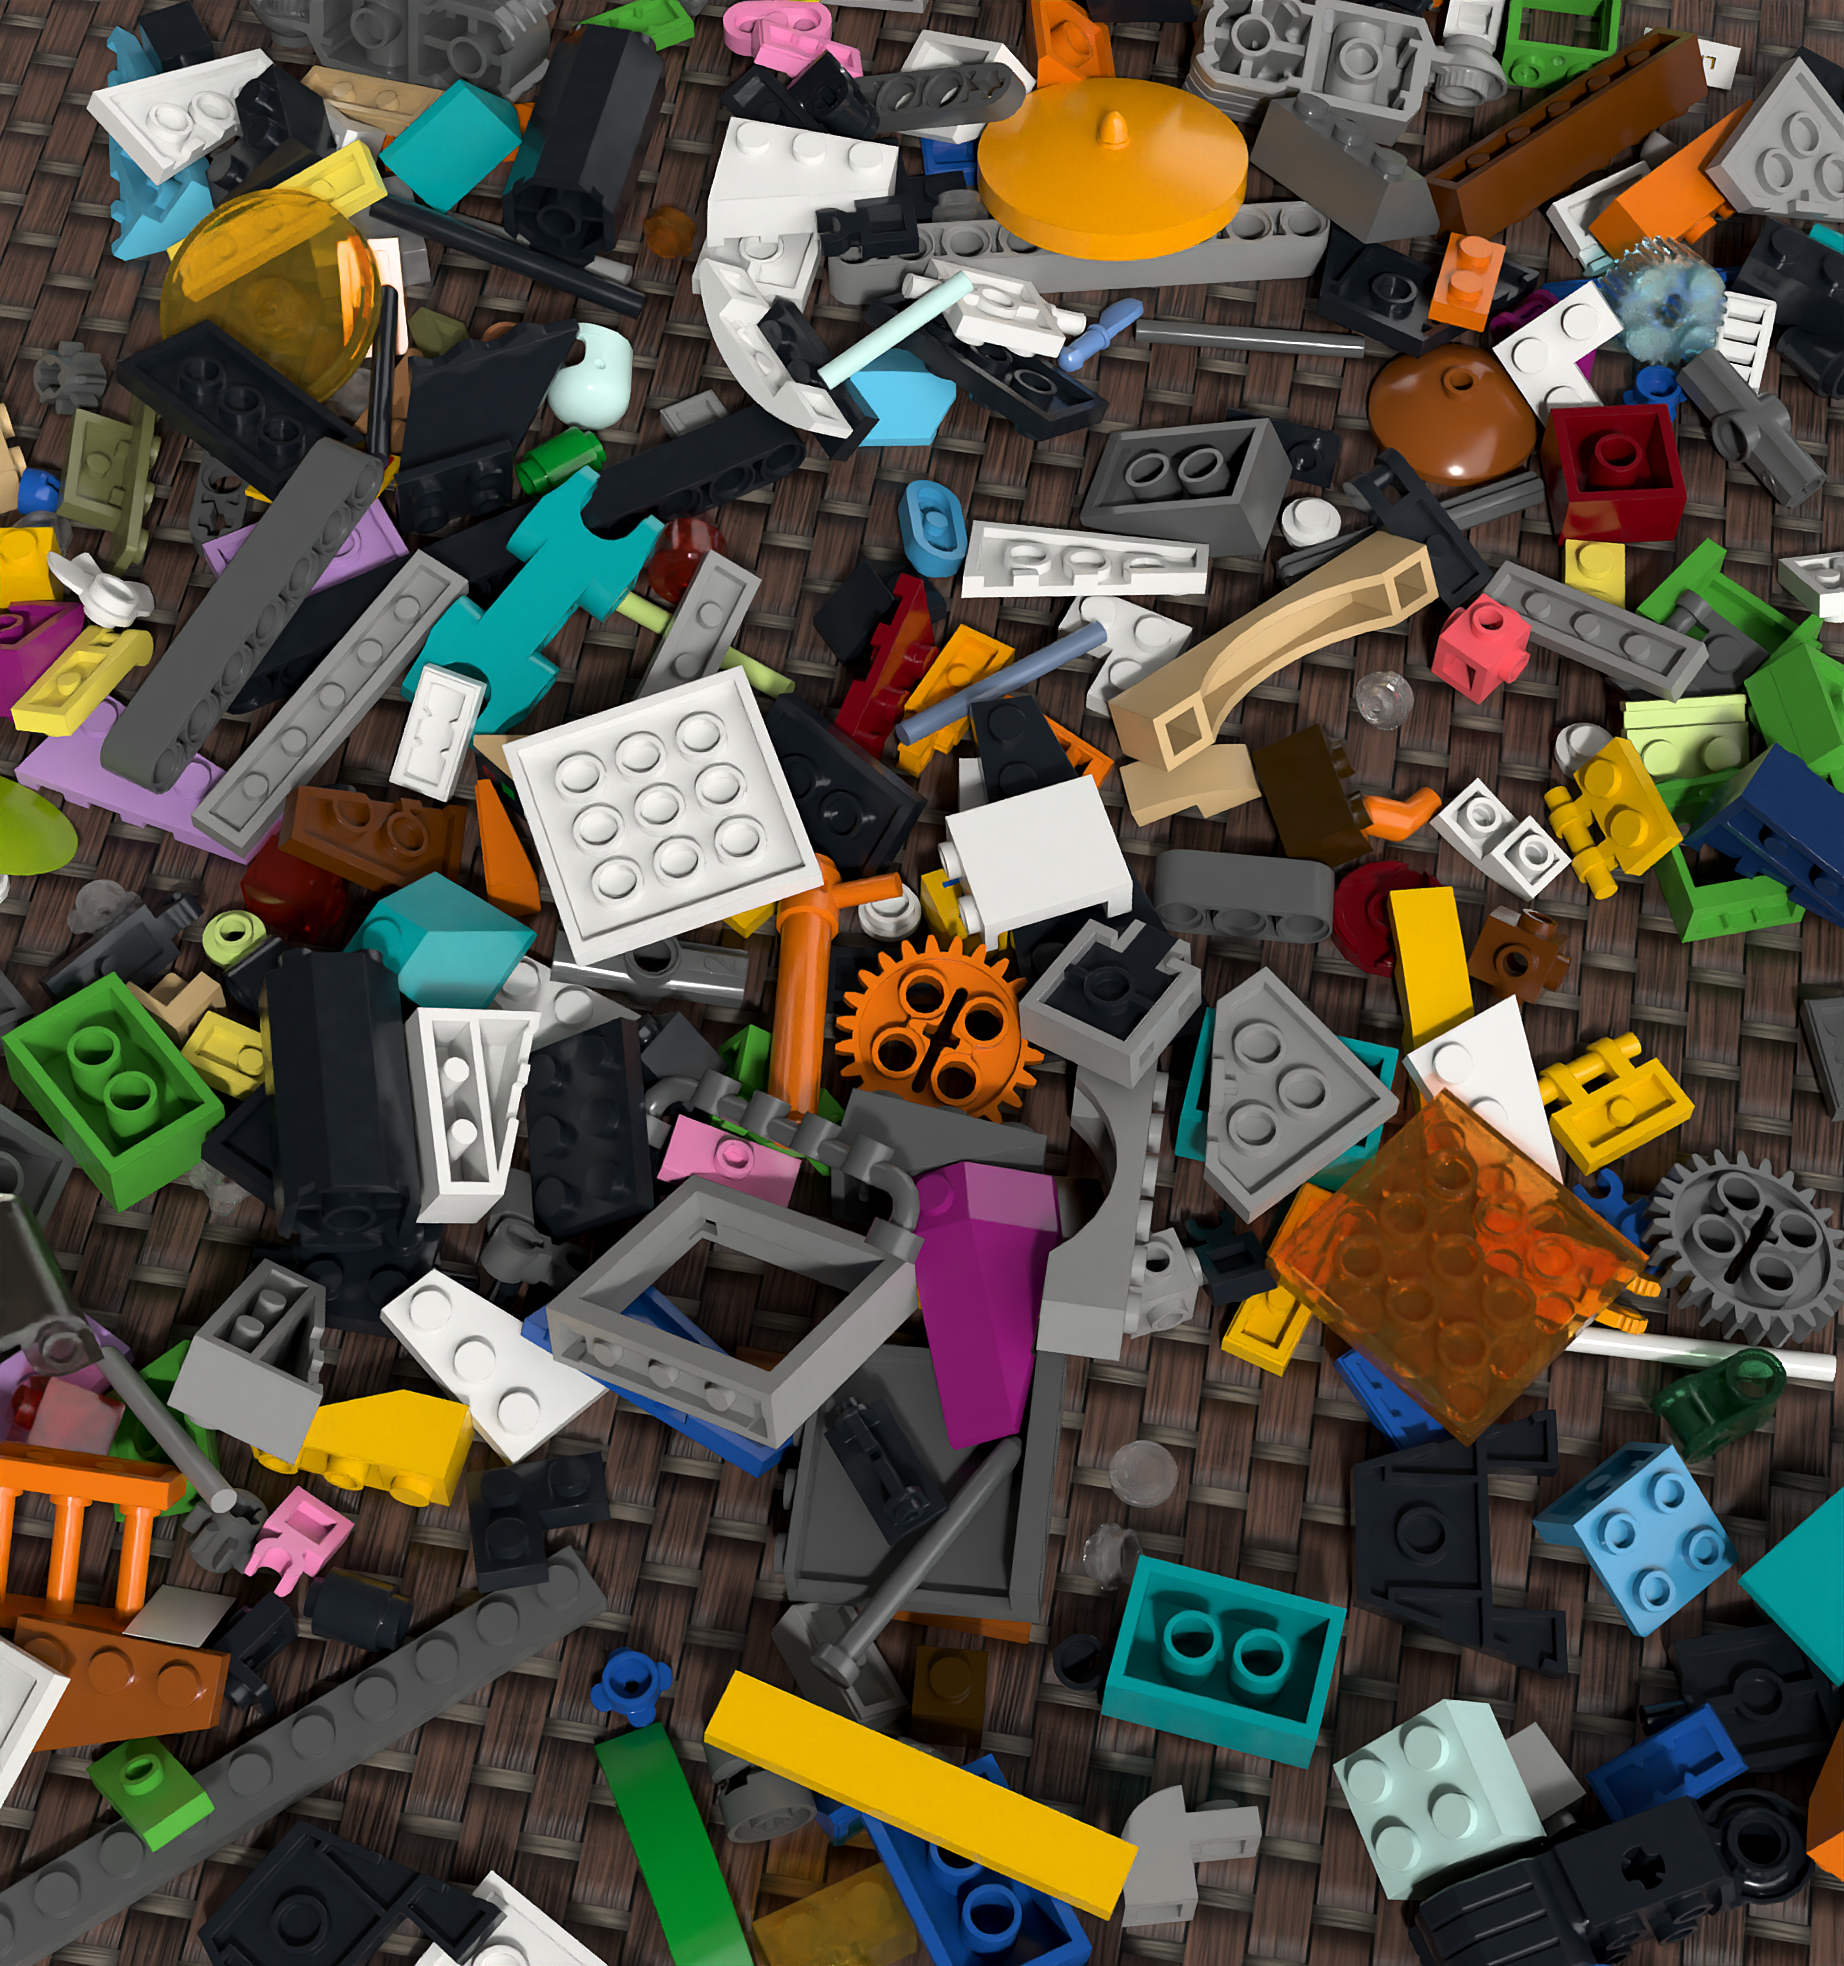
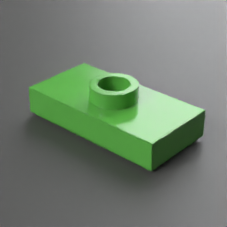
M636 0L576 23L628 29L633 32L647 34L654 40L656 51L695 37L694 22L678 0Z
M155 1736L129 1739L86 1768L95 1787L152 1852L163 1847L215 1809L206 1791Z

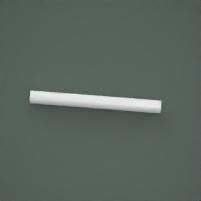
M1566 1324L1564 1330L1563 1350L1830 1382H1833L1836 1373V1356L1830 1354L1762 1346L1751 1347L1744 1344L1650 1333H1637L1634 1335L1616 1329Z

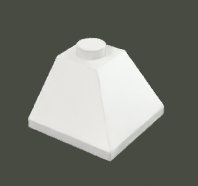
M924 29L899 72L999 62L1009 66L1020 78L1026 88V94L1031 92L1036 83V80L1003 43ZM960 87L952 89L945 95L941 101V107L948 105L958 96ZM914 92L903 96L897 103L895 111L906 107L912 100ZM988 123L897 131V133L952 144H961L980 138Z

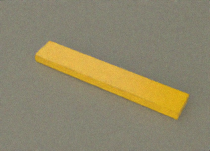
M735 1670L704 1732L705 1743L1107 1921L1110 1920L1139 1849L1136 1845Z

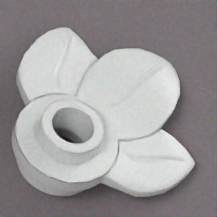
M48 552L47 562L50 570L58 580L79 595L84 605V613L96 624L109 629L116 626L129 627L136 617L150 616L154 610L153 595L147 585L133 581H123L113 575L102 573L89 553L84 552L69 561L57 553Z

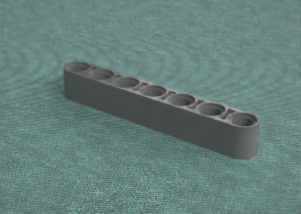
M324 437L315 443L108 732L100 752V762L103 769L155 794H164L172 788L375 500L384 479V465L379 458L329 437Z

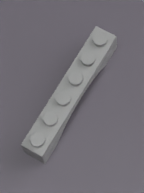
M1158 1058L1132 1090L1081 1065L1077 1067L1070 1126L1089 1145L1101 1165L1110 1193L1096 1216L1074 1237L1049 1252L1036 1350L1119 1361L1123 1333L1137 1335L1142 1293L1129 1292V1286L1143 1287L1148 1247L1134 1244L1135 1240L1148 1242L1153 1201L1140 1200V1196L1154 1197L1159 1157L1146 1156V1152L1159 1154L1164 1114L1151 1113V1110L1164 1111L1169 1079L1168 1072L1156 1071Z

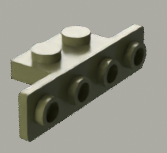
M131 394L127 424L79 408L75 409L68 423L56 515L113 532L107 574L121 579L130 563H140L147 547L149 532L141 528L142 517L147 514L151 506L155 490V484L147 481L148 470L152 469L157 459L161 443L160 436L153 434L154 424L159 421L161 415L133 394Z

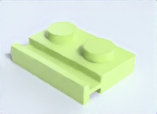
M1747 694L1680 697L1676 704L1665 699L1621 701L1620 711H1623L1621 738L1632 741L1654 784L1669 777L1688 779L1710 775L1723 768L1732 766L1743 769L1750 763L1748 722L1745 720Z

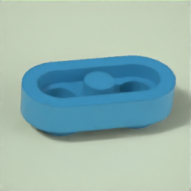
M928 480L914 481L908 485L898 505L905 554L913 567L927 577L953 576L960 569L969 547L961 504L949 489L938 483Z

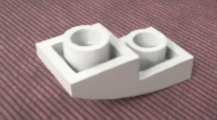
M1479 778L1469 784L1429 822L1460 854L1479 870L1527 902L1532 900L1572 861L1530 815L1519 823Z

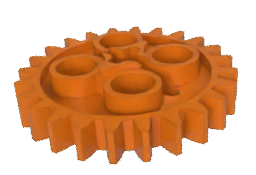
M928 935L924 953L917 954L913 946L907 940L901 942L900 948L901 961L897 963L884 952H880L877 956V962L881 974L878 977L863 969L858 972L857 978L866 990L865 994L845 992L843 1001L856 1011V1015L837 1017L835 1027L852 1034V1039L841 1041L835 1044L834 1047L835 1054L853 1057L854 1061L840 1071L841 1080L860 1078L862 1085L858 1088L859 1090L867 1092L886 1090L900 1095L908 1102L933 1108L951 1106L963 1110L973 1118H984L986 1121L998 1124L1003 1123L997 1108L1000 1104L1014 1111H1018L1023 1105L1019 1096L1012 1090L1014 1086L1033 1089L1037 1082L1031 1074L1023 1070L1024 1065L1041 1064L1044 1060V1054L1028 1047V1042L1030 1041L1021 1037L1019 1000L1017 996L1028 982L1026 978L1015 979L1009 983L1002 978L1009 964V960L1006 957L998 961L991 968L984 964L987 949L985 944H981L971 957L962 955L963 945L961 936H955L948 952H940L935 936ZM923 982L931 984L939 991L942 1004L938 1009L930 1013L915 1011L906 1000V991L909 987ZM958 989H964L967 992V998L949 1035V1042L957 1046V1048L954 1050L945 1047L941 1051L924 1090L916 1093L912 1090L911 1086L930 1046V1039L922 1034L924 1031L929 1034H935L954 993ZM976 1010L989 1011L995 1015L999 1022L1000 1032L998 1036L987 1041L973 1038L965 1027L966 1016ZM898 1040L909 1045L915 1059L912 1066L900 1072L891 1071L884 1067L878 1055V1050L883 1044L888 1041ZM956 1067L967 1072L973 1083L971 1094L957 1100L945 1096L939 1089L937 1082L938 1075L947 1068Z

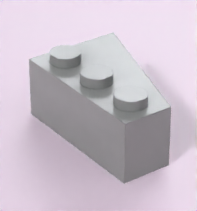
M265 1258L194 1335L167 1405L185 1413L193 1423L200 1427L211 1430L219 1429L294 1466L323 1397V1384L319 1383V1372L324 1363V1351L320 1350V1339L325 1330L326 1287Z

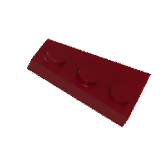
M901 573L893 590L895 597L899 598L900 605L891 625H886L879 622L870 642L874 650L870 660V672L867 679L858 677L853 680L834 723L835 727L878 761L881 759L885 741L895 725L900 723L904 717V705L940 655L938 647L935 646L924 582L922 579Z

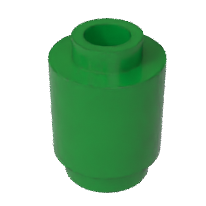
M572 426L524 454V461L515 466V473L523 491L532 501L557 489L586 465L595 472L602 471L601 464L606 462V454L601 443L592 432L587 431L583 433L579 428Z

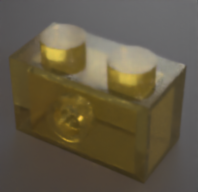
M882 1862L751 1923L753 1949L761 1966H886L916 1952L917 1932Z

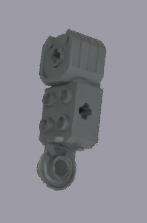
M249 0L254 15L270 30V37L273 42L289 48H303L312 45L322 66L444 91H447L457 80L461 79L514 104L544 79L550 63L546 58L550 47V30L545 15L556 8L552 0Z

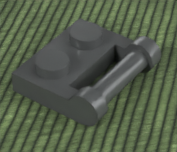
M1686 589L1674 602L1677 609L1662 625L1684 635L1694 625L1707 634L1701 642L1705 644L1709 657L1681 697L1741 694L1744 680L1752 676L1770 657V653L1714 611L1701 596L1690 589ZM1610 675L1605 678L1607 684L1626 701L1663 699Z

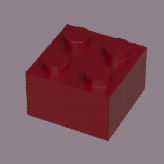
M1667 403L1550 409L1540 449V458L1557 545L1564 546L1566 539L1606 543L1674 541L1687 500V492Z

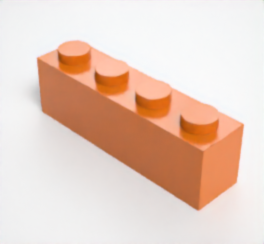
M1751 99L1616 197L1588 227L1631 279L1650 265L1657 272L1664 268L1682 252L1683 247L1679 244L1682 240L1685 239L1692 246L1716 226L1717 222L1713 219L1715 215L1719 214L1725 221L1737 212L1706 173L1705 169L1754 104Z

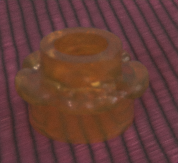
M661 207L651 219H646L643 223V231L647 236L646 243L658 256L665 259H674L676 255L687 257L692 253L693 248L690 245L697 234V229L692 220L684 213L671 207Z

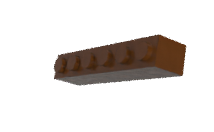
M1657 26L1426 175L1424 178H1426L1441 224L1437 234L1433 235V239L1448 244L1451 232L1465 236L1482 237L1490 242L1492 236L1504 228L1527 219L1531 215L1532 210L1542 203L1569 191L1572 187L1571 184L1591 171L1607 166L1611 162V158L1631 145L1645 141L1652 130H1655L1669 120L1686 114L1689 110L1688 107L1709 94L1697 34Z

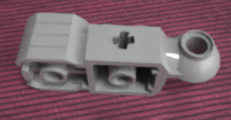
M1204 0L1205 2L1202 4L1197 21L1193 25L1194 30L1199 35L1191 53L1190 70L1182 86L1184 91L1211 103L1231 120L1253 125L1263 123L1271 99L1297 97L1299 93H1309L1325 100L1329 104L1328 110L1340 119L1354 122L1365 128L1368 132L1367 138L1374 143L1393 146L1406 132L1409 123L1419 111L1424 91L1432 93L1440 101L1452 106L1464 108L1477 107L1485 102L1497 100L1507 93L1508 83L1503 68L1495 57L1492 56L1494 47L1491 42L1482 37L1459 34L1446 38L1444 47L1437 46L1433 41L1424 18L1342 0H1314L1312 5L1302 3L1300 0Z

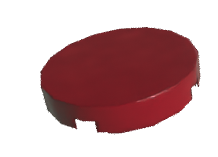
M1395 860L1369 862L1349 872L1340 882L1339 888L1334 893L1332 942L1347 961L1364 972L1394 978L1397 955L1387 909L1389 892L1394 890L1443 887L1437 878L1426 871H1423L1422 875L1415 870L1408 869L1409 864Z

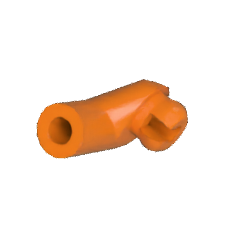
M1422 787L1404 802L1378 795H1363L1375 823L1365 828L1367 834L1392 842L1405 840L1442 811L1443 808L1440 797L1428 787Z

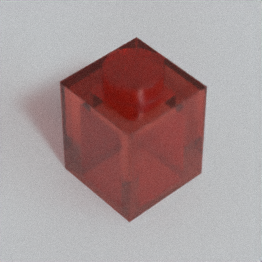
M272 834L240 881L247 912L254 914L268 925L314 944L325 926L334 925L344 910L347 894L344 891L342 878L339 875L279 850L280 837Z
M30 1375L27 1385L21 1384L10 1400L6 1413V1422L11 1427L6 1441L108 1456L127 1404L52 1376Z

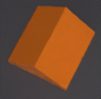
M1027 0L1025 42L1029 73L1036 80L1032 92L1062 82L1083 81L1089 78H1116L1109 27L1104 23H1092L1090 13L1072 0Z

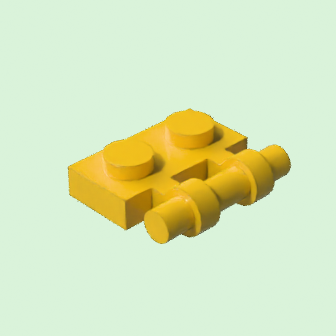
M1620 737L1613 738L1573 773L1583 793L1574 802L1565 786L1555 787L1544 796L1551 811L1548 820L1558 838H1565L1574 856L1571 865L1579 881L1588 883L1594 897L1598 900L1606 899L1617 891L1618 886L1610 872L1619 864L1625 874L1640 876L1683 840L1677 825L1632 741ZM1596 820L1606 837L1598 846H1596L1587 828Z
M1630 1031L1614 1039L1603 1037L1588 1045L1585 1055L1566 1065L1557 1062L1539 1073V1080L1537 1082L1543 1106L1553 1102L1562 1107L1561 1110L1551 1114L1548 1123L1549 1129L1585 1176L1690 1119L1695 1107L1657 1058L1635 1069L1629 1060L1641 1053V1045L1637 1037ZM1598 1076L1610 1082L1590 1094L1582 1087V1085Z

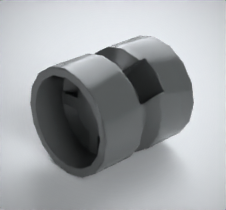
M703 1737L701 1742L713 1783L725 1786L718 1795L717 1800L730 1841L754 1843L770 1840L803 1827L817 1815L818 1811L811 1789L705 1743Z

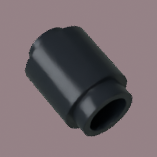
M334 1566L328 1572L326 1578L317 1576L313 1580L307 1593L303 1614L304 1617L312 1619L311 1630L313 1635L374 1653H379L382 1648L397 1651L405 1639L411 1622L414 1598L400 1593L399 1585Z

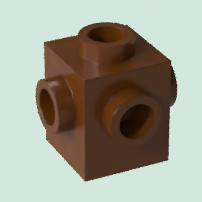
M1500 905L1489 914L1468 961V974L1490 984L1488 991L1501 1000H1505L1515 994L1518 1005H1523L1524 1001L1535 1004L1545 994L1547 989L1556 993L1560 988L1572 961V958L1563 954L1570 936L1557 931L1558 923L1543 913L1531 909H1523L1522 913L1519 914ZM1519 953L1524 955L1527 961L1523 960Z

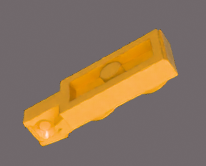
M960 624L904 705L902 721L1011 665L1014 662L1015 649L966 625ZM970 715L953 722L910 746H905L900 742L897 749L900 751V756L896 767L918 777L931 761L935 750L947 755L953 748V745L957 746L971 725Z

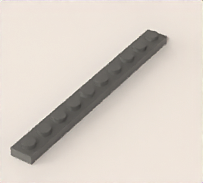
M571 1545L565 1547L546 1559L549 1582L493 1591L192 1775L206 1791L215 1809L157 1851L152 1852L122 1818L1 1892L0 1966H33L602 1614L608 1610L606 1597Z

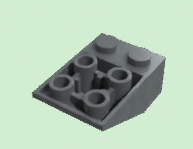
M855 1088L852 1090L841 1124L843 1129L838 1141L852 1146L857 1134L877 1141L895 1150L890 1163L898 1166L910 1177L963 1161L1044 1174L1047 1135L1035 1133L1026 1125L1017 1122L998 1124L973 1118L963 1110L951 1106H939L936 1108L908 1102L900 1095L886 1090H875L873 1092ZM831 1167L832 1218L866 1227H871L875 1216L887 1222L889 1221L893 1210V1201L889 1193Z

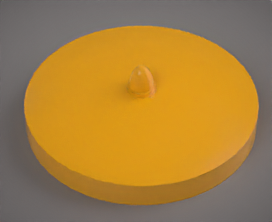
M1110 77L1089 78L1083 81L1062 82L1043 87L1026 94L1022 106L1011 117L998 122H989L978 144V191L982 202L993 218L1005 229L1030 244L1058 254L1082 259L1101 261L1150 259L1173 254L1198 245L1217 234L1232 221L1244 202L1247 188L1248 150L1243 135L1234 122L1217 107L1192 93L1146 80Z

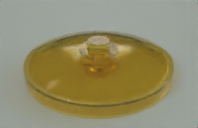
M266 189L239 196L224 203L202 219L188 234L174 255L166 274L160 300L162 340L209 319L319 403H323L339 391L353 376L373 342L378 327L382 300L378 265L368 241L354 223L332 205L316 196L289 189Z

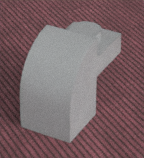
M1182 1785L1160 1790L1140 1803L1128 1818L1121 1835L1122 1840L1139 1847L1137 1856L1117 1901L1121 1927L1193 1920L1198 1902L1193 1863L1255 1857L1262 1836L1258 1806L1239 1808L1236 1801L1215 1800L1197 1806L1195 1812L1186 1813Z

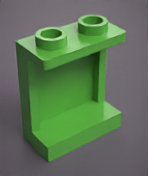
M1709 538L1635 612L1636 615L1662 625L1677 609L1674 602L1686 589L1694 591L1714 611L1770 653V657L1755 673L1802 643H1806L1818 651H1821L1822 643L1817 641V637L1824 618H1819L1812 613L1799 626L1720 573L1727 550ZM1694 625L1686 635L1701 641L1707 634ZM1744 684L1741 694H1747V704H1745V720L1749 718L1748 707L1752 703Z

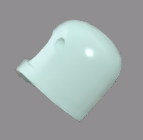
M578 323L580 333L577 339L582 340L585 344L584 360L578 365L571 367L563 364L547 394V398L555 416L568 426H575L580 430L587 431L601 430L617 423L628 409L631 394L633 349L628 340L616 331L595 324Z

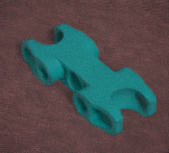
M588 465L577 471L560 487L543 496L516 529L506 546V550L526 565L487 612L467 596L462 595L430 630L422 652L402 683L400 695L413 703L423 667L429 663L486 683L487 687L484 697L487 707L476 720L468 746L473 751L474 735H504L526 720L551 689L561 673L559 667L541 654L542 651L579 607L583 608L601 623H604L634 589L645 561L662 536L665 525L652 515L645 518L633 532L624 538L606 540L593 535L584 526L580 512L592 498V494L597 488V481L601 475Z

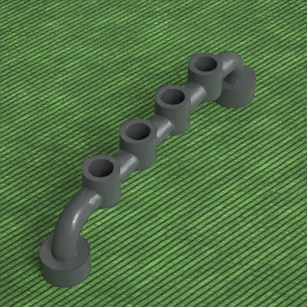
M708 1068L705 1069L701 1080L694 1077L674 1075L661 1079L645 1093L649 1145L661 1150L671 1128V1125L660 1120L662 1114L670 1104L683 1101L722 1120L740 1126L765 1139L776 1142L808 1158L886 1191L890 1194L893 1201V1210L889 1221L887 1222L875 1216L864 1242L906 1262L915 1264L925 1242L924 1238L913 1234L920 1213L919 1191L907 1173L890 1163L895 1150L861 1134H857L852 1146L838 1141L843 1129L842 1127L807 1111L801 1124L787 1118L792 1108L790 1104L757 1089L750 1102L737 1096L742 1086L741 1083Z

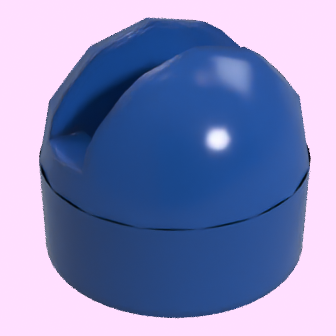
M27 467L23 472L19 486V514L32 517H49L55 514L60 486L59 478L45 470Z

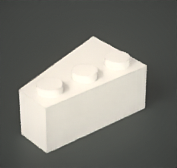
M731 116L708 198L707 247L724 246L725 238L759 236L760 244L777 243L778 235L812 233L813 240H820V235L836 233L831 231L817 233L816 212L822 209L835 208L844 211L846 214L855 213L854 200L894 196L899 147Z
M418 1007L403 1025L422 1203L416 1223H477L504 1195L519 1124L516 1116L522 1088L528 1081L531 1065H528L533 1035L539 1028L542 1012Z

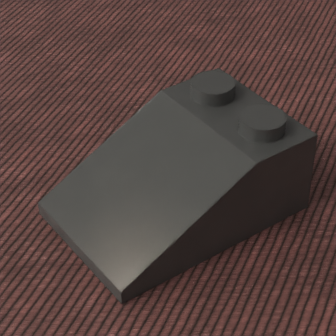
M1270 418L1110 433L1079 518L1083 526L1123 536L1209 544L1208 557L1210 558L1264 554L1293 467Z

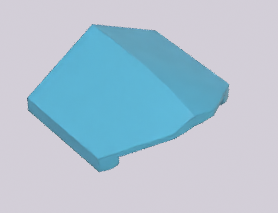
M890 348L849 377L880 419L858 447L930 445L936 436L937 428L956 399V383L931 374L925 368V362L908 350Z

